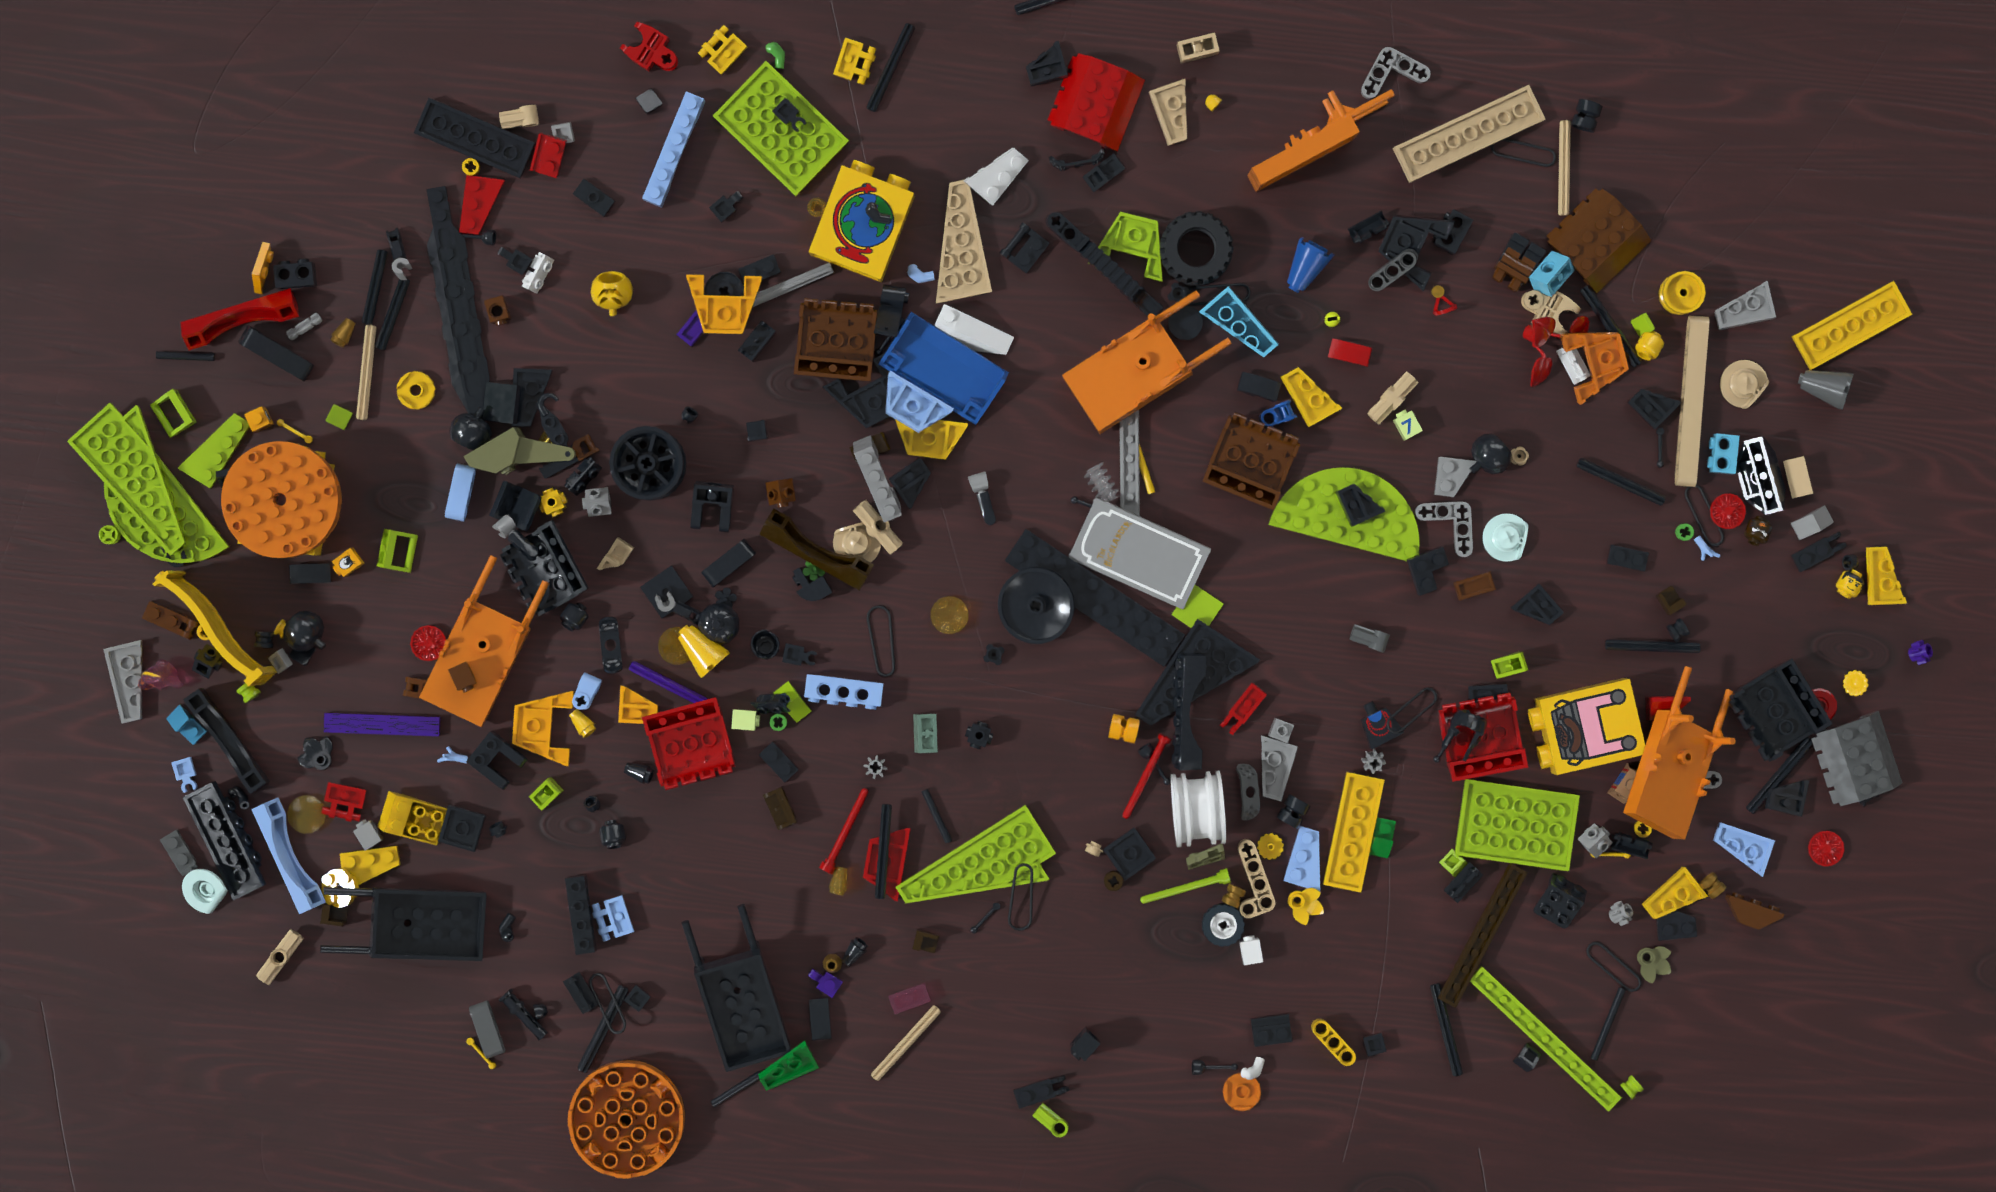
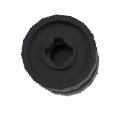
M1579 99L1576 107L1578 113L1574 114L1571 126L1582 131L1594 133L1598 123L1596 118L1600 117L1603 106L1590 100Z
M1289 794L1284 802L1285 808H1281L1276 817L1298 829L1303 821L1301 817L1307 814L1311 806Z

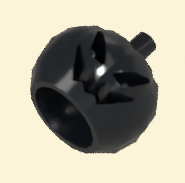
M478 407L475 415L461 413L456 416L450 425L449 433L451 439L473 451L489 442L492 436L491 427L486 421L482 420L486 410Z
M1483 434L1472 445L1471 453L1476 463L1469 469L1473 474L1481 468L1492 475L1503 473L1511 464L1512 453L1495 434Z
M713 603L700 612L698 629L711 641L725 645L730 643L739 632L740 619L731 606L724 603Z
M311 611L297 612L284 627V641L295 651L306 652L314 646L323 650L326 644L320 640L325 628L322 619Z

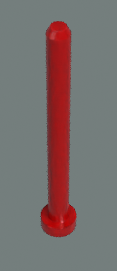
M1159 734V742L1122 814L1125 819L1130 817L1166 743L1170 744L1172 740L1164 734Z

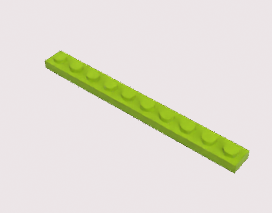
M1482 966L1479 967L1470 982L1609 1112L1622 1097Z

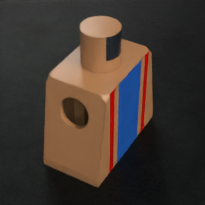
M1627 763L1607 793L1623 804L1626 803L1637 769Z

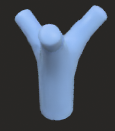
M1700 535L1694 539L1701 549L1702 561L1705 560L1706 554L1710 557H1720V554L1708 547Z
M448 746L446 749L449 754H443V757L437 760L438 763L457 761L467 764L468 756L457 754Z

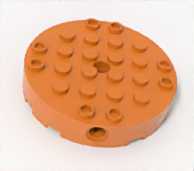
M284 441L264 443L251 448L241 455L229 469L221 494L223 516L234 537L249 550L272 558L298 557L318 548L326 541L336 527L342 504L341 487L330 464L314 450L300 444ZM281 495L286 497L284 505L278 503V498Z
M634 1060L611 1062L593 1071L576 1090L568 1111L570 1139L578 1155L594 1170L623 1179L644 1176L661 1167L677 1148L685 1125L684 1104L675 1084L658 1068ZM623 1115L630 1116L631 1123H623L621 1117Z

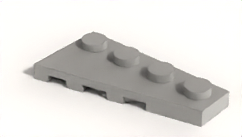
M142 640L103 649L121 723L142 719Z

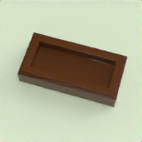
M1490 571L1453 582L1458 601L1496 590Z

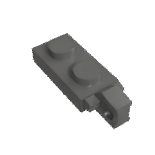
M178 830L160 839L182 876L187 875L198 867L195 857Z

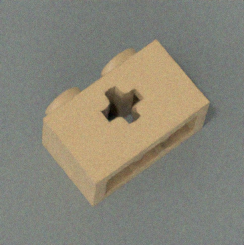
M1215 33L1179 41L1176 45L1181 64L1219 54Z

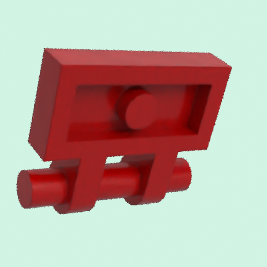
M328 782L324 801L331 802V808L323 806L321 814L329 815L330 818L339 817L349 822L352 820L359 822L361 814L353 812L354 808H363L366 790ZM337 804L349 806L348 811L336 809Z

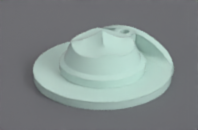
M1500 514L1493 517L1486 524L1482 538L1486 551L1493 558L1500 561L1520 559L1527 538L1528 524L1513 514Z
M206 869L190 871L182 882V891L186 901L194 909L206 914L212 913L228 891L223 881L215 873Z

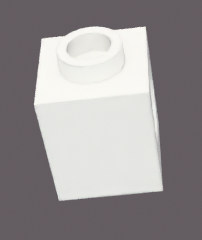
M1254 935L1243 937V940L1239 941L1243 964L1250 965L1263 962L1259 938H1255Z

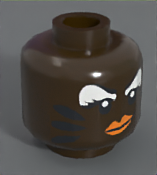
M1760 516L1749 520L1744 532V536L1748 539L1749 544L1759 546V544L1768 542L1772 532L1770 521Z

